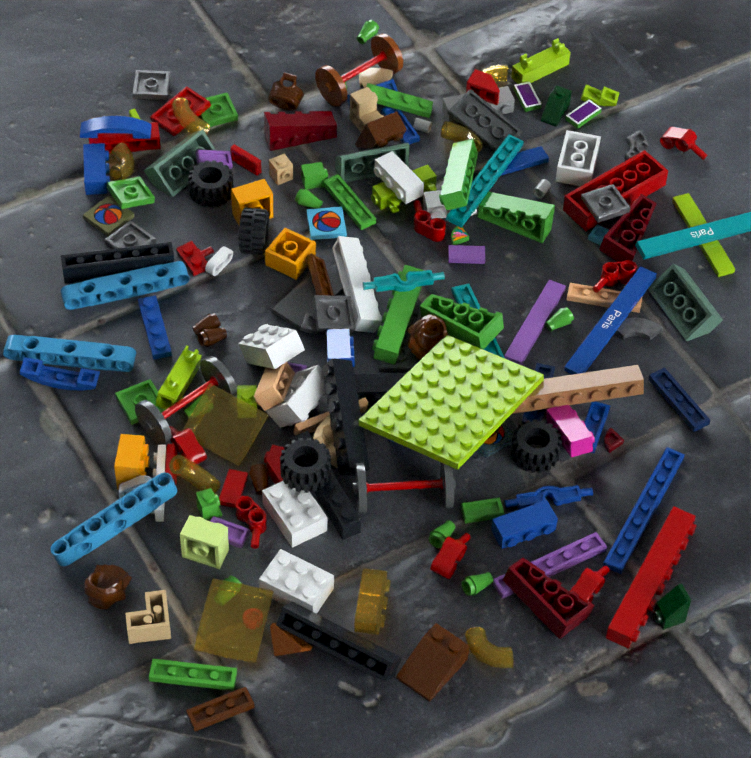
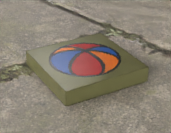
M109 195L83 214L85 221L106 236H110L134 218L132 211L127 208L121 209L115 199Z

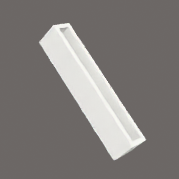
M338 236L332 249L345 296H351L355 324L354 331L375 333L382 323V316L379 313L374 289L363 290L362 283L371 282L370 273L367 270V262L363 255V247L360 245L359 238Z

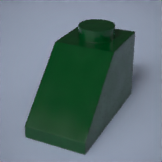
M555 86L549 95L541 122L557 127L570 106L571 90Z
M682 583L675 586L656 602L653 616L655 621L660 623L663 630L686 621L691 598Z

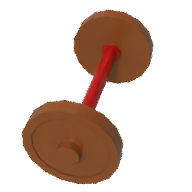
M381 33L373 37L371 40V50L374 58L342 76L328 65H324L316 70L315 81L317 87L329 104L335 107L344 104L347 100V89L344 82L375 64H378L383 69L392 70L393 74L401 71L403 68L402 53L396 42L389 35Z

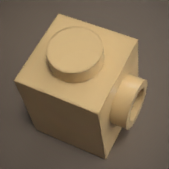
M285 153L269 159V175L277 185L293 180V164Z

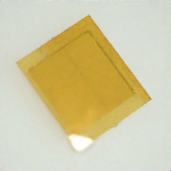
M209 384L183 430L190 428L202 447L240 466L269 415Z
M213 578L196 636L194 650L256 663L274 591Z

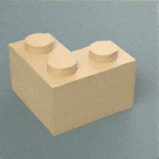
M369 87L350 94V120L360 132L363 131L366 123L384 117L377 111L378 98L376 93L372 92Z
M166 590L145 592L147 610L125 613L129 644L171 639Z

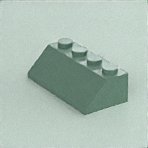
M202 129L190 134L143 171L155 187L168 196L174 197L189 185V171L192 170L194 165L198 166L196 151L216 149Z
M399 143L335 156L336 173L345 182L375 177V159L391 151L408 166L409 143Z
M672 264L648 288L649 292L686 341L710 333L723 321L722 317L686 270L675 264Z

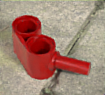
M670 127L660 138L661 145L666 149H672L676 146L677 149L683 152L691 149L702 160L707 157V154L695 144L697 135L691 129Z
M414 201L413 204L416 211L414 218L415 232L434 242L444 240L446 222L441 218L431 219L430 213L422 210L420 201Z
M631 260L605 263L602 267L601 279L592 288L593 291L598 293L604 286L612 287L617 284V280L627 285L636 273V263Z
M169 426L172 434L171 442L175 444L178 452L183 451L181 458L188 469L207 460L204 449L198 443L190 428L178 431L173 426Z
M240 496L235 502L236 517L238 520L249 525L250 532L252 533L251 548L258 549L260 534L264 533L267 528L266 512L249 496Z
M464 533L456 540L448 536L443 542L438 555L434 558L430 570L450 579L457 568L455 561L460 562L466 553L467 545L465 544L470 540V535Z
M603 566L598 571L586 568L570 592L574 591L580 595V599L586 603L588 601L592 603L594 598L592 593L597 594L603 587L606 580L603 577L609 573V567Z

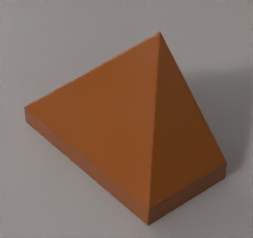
M276 623L271 624L270 630L274 656L310 651L312 649V646L305 640L276 626Z

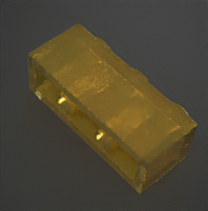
M363 568L354 621V632L379 635L380 627H384L386 615H383L382 612L383 609L387 610L388 597H385V592H390L391 580L387 579L388 571Z

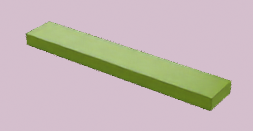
M689 193L673 197L672 202L688 228L707 223ZM718 240L699 245L717 277L735 272V267Z

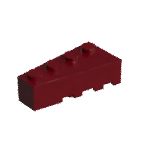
M295 111L294 114H286L285 112L271 114L270 112H264V135L270 151L337 138V124L331 111H310L308 114H303L301 111Z
M641 194L630 206V212L623 214L603 237L599 250L617 262L633 261L637 252L635 244L637 241L642 240L657 203Z
M521 558L510 566L502 580L559 639L586 620L595 606L589 601L586 603L580 599V595L574 591L570 592L562 587V583L558 580H552L547 577L543 570L525 558Z

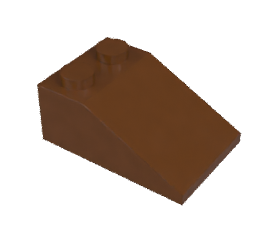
M396 111L366 123L355 145L360 148L372 149L377 146L381 148L392 140L394 142L401 140L407 129Z
M435 623L422 637L397 674L396 679L430 702L468 660L470 646Z

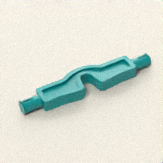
M431 270L410 271L406 274V281H402L399 275L395 273L374 277L373 281L363 282L362 286L363 290L375 289L376 292L389 290L406 292L419 286L433 285L435 280H444L445 274L444 272L432 273Z

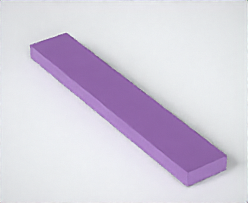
M552 280L547 282L504 355L505 359L519 365L523 364L543 330L545 322L548 321L565 292V285Z
M595 532L531 563L543 570L547 577H551L605 552L607 546L598 533ZM505 574L493 579L492 583L502 599L514 594L502 581Z

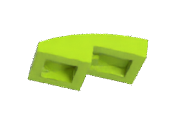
M585 85L581 100L584 102L591 100L600 106H616L619 92L605 86L601 91Z

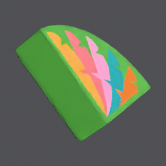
M457 226L453 229L451 233L452 245L469 241V235L463 226L462 228Z

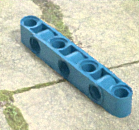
M176 261L66 285L61 289L60 293L65 308L73 310L182 286L189 282L190 277L185 263Z
M9 335L3 355L7 359L23 361L24 357L42 360L43 364L129 372L133 370L136 350L128 346Z
M166 472L158 474L55 541L51 546V553L60 566L70 565L174 497L177 493V487L172 476Z

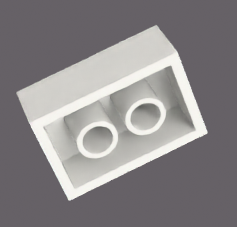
M566 130L555 182L582 186L591 181L598 157L601 136Z
M269 324L262 325L258 328L259 331L246 335L243 338L244 340L238 343L247 363L272 369L278 368L305 350L296 330Z
M316 365L296 372L284 402L266 410L280 428L304 422L309 417L308 413L319 404L318 400L326 394L322 368Z
M283 481L262 490L263 506L292 548L327 531L328 517L310 491L309 493H304V490L297 492L296 488L290 489L288 484H285Z
M282 549L279 550L259 578L260 593L284 605L294 602L316 614L334 589L333 574Z

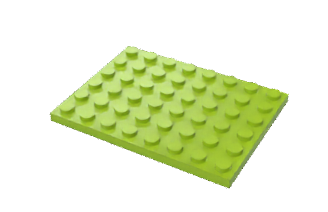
M446 335L359 419V426L458 470L544 381V374Z

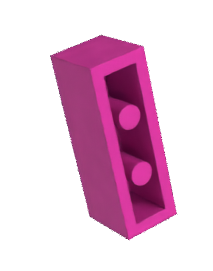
M570 405L547 409V424L551 423L553 425L552 428L558 429V433L561 434L562 446L571 458L593 451L594 435L591 431L589 432L584 421L580 420L577 412Z

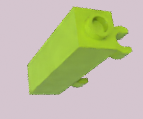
M557 38L552 41V47L529 58H527V54L520 56V62L512 66L511 78L517 84L532 83L569 65L571 52L565 47L564 43H559Z
M429 165L412 170L424 183L423 192L437 190V175ZM385 182L372 186L371 200L380 210L389 207L392 213L399 211L397 206L400 205L402 200L397 198L396 194L385 185Z
M186 345L158 391L155 406L166 410L182 399L200 367L202 355L198 354V349L192 352L188 350L189 346Z

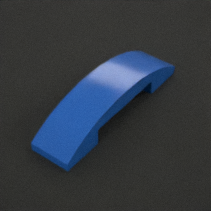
M125 116L97 117L81 123L80 138H98V133L133 134V139H151L152 124Z
M24 357L20 375L49 387L80 391L96 389L100 371L81 368L80 372L44 366L42 360Z

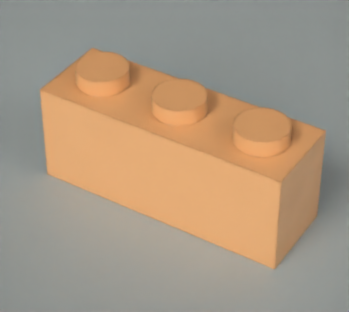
M288 362L276 369L266 367L254 394L256 403L264 411L285 400L295 374Z

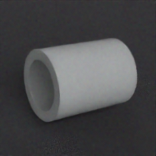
M416 118L413 128L429 134L432 122Z
M542 179L533 189V194L537 198H543L551 188V183L546 179Z

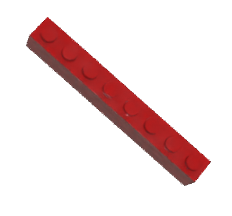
M673 506L608 627L606 639L628 649L632 642H637L641 632L638 631L640 626L644 627L649 618L647 615L648 611L654 610L657 602L656 596H661L665 588L664 581H669L673 573V569H671L673 564L677 566L681 557L680 551L686 549L689 542L688 536H692L697 527L694 524L695 515Z

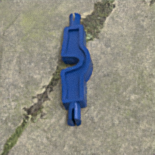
M578 485L562 488L544 486L535 492L517 494L516 499L504 500L505 508L517 506L520 510L546 501L545 497H551L554 504L559 506L581 501V497L593 496L592 487L580 489Z

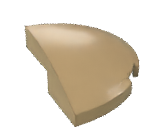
M368 68L359 74V84L366 88L367 83L377 85L391 80L393 71L383 68Z
M327 416L317 427L313 438L314 440H319V444L323 443L326 445V449L330 451L331 464L338 468L330 416Z

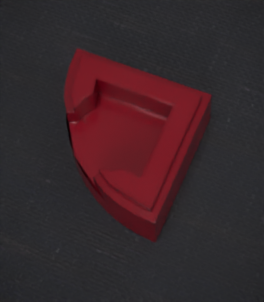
M612 428L607 430L604 438L605 449L610 453L624 443V439Z

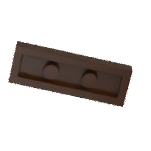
M311 253L306 258L316 295L334 296L324 259Z
M243 687L187 709L186 715L195 732L253 709L254 702L247 688Z

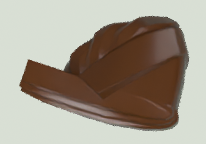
M432 314L419 319L407 330L411 334L408 347L415 354V357L421 360L434 346L446 337L447 327L445 322Z
M97 565L94 573L86 578L84 584V592L88 597V603L98 609L107 610L116 601L125 600V590L132 577L119 566Z

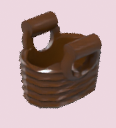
M284 72L280 80L273 83L268 96V101L273 106L289 111L297 110L304 97L303 91L296 86L297 75ZM283 81H291L293 84L286 87L283 85Z

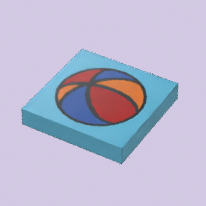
M342 206L307 209L311 240L338 238V236L347 237Z

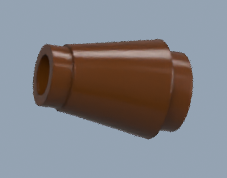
M209 313L192 326V329L197 336L198 332H201L202 329L218 328L221 326V323L215 313Z
M224 327L202 329L197 335L199 344L202 347H209L227 338L226 329Z
M255 464L251 466L249 475L256 494L262 495V490L268 488L269 470L264 464Z

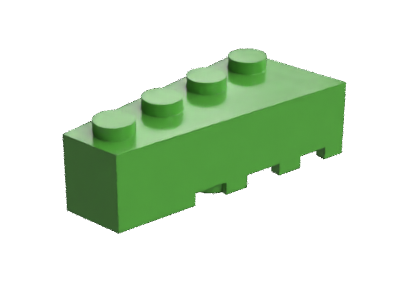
M488 192L479 204L478 218L543 243L552 230L555 205Z
M433 294L420 305L421 318L428 314L437 316L445 322L448 335L483 350L504 329L503 314L500 312L494 314L488 312L485 308H472L470 304L454 303L452 299Z

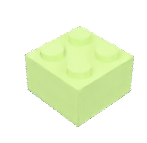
M189 515L180 533L182 557L220 569L229 551L228 527L221 523L207 521L202 517Z

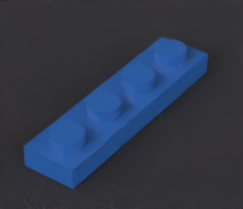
M156 295L139 298L138 305L153 360L172 356Z

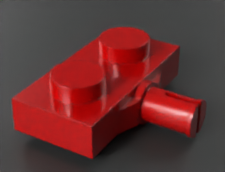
M192 240L176 248L177 254L193 276L205 271L208 263L205 257L214 253L211 246L201 251Z

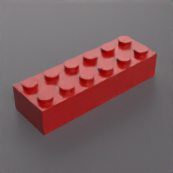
M644 150L565 195L563 211L585 231H588L595 227L596 224L602 222L598 223L581 200L582 194L614 184L627 204L631 206L641 194L648 196L664 187L667 181L668 170Z

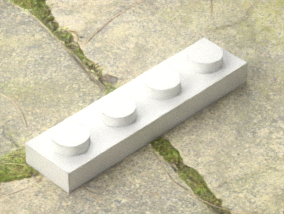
M158 445V453H154V464H157V469H153V478L158 474L165 473L166 445ZM165 503L151 512V514H155L156 522H164Z

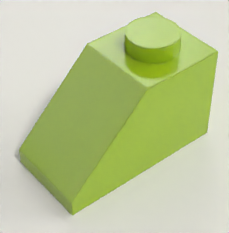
M257 385L237 386L238 418H257V403L254 397Z

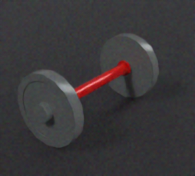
M213 356L203 359L200 363V368L206 383L163 412H160L155 405L147 400H142L136 404L135 413L143 430L155 443L165 445L171 441L172 434L166 418L209 389L224 401H229L236 396L237 387L235 381L221 361Z
M356 463L355 482L352 483L353 495H356L358 513H367L368 492L441 488L444 508H453L456 480L453 477L452 467L440 463V480L368 484L366 482L364 463Z

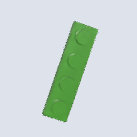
M367 83L366 87H369L377 95V104L430 118L433 101Z
M339 174L323 180V186L338 204L342 206L343 210L360 230L376 224V217Z
M152 659L149 681L234 691L237 668Z

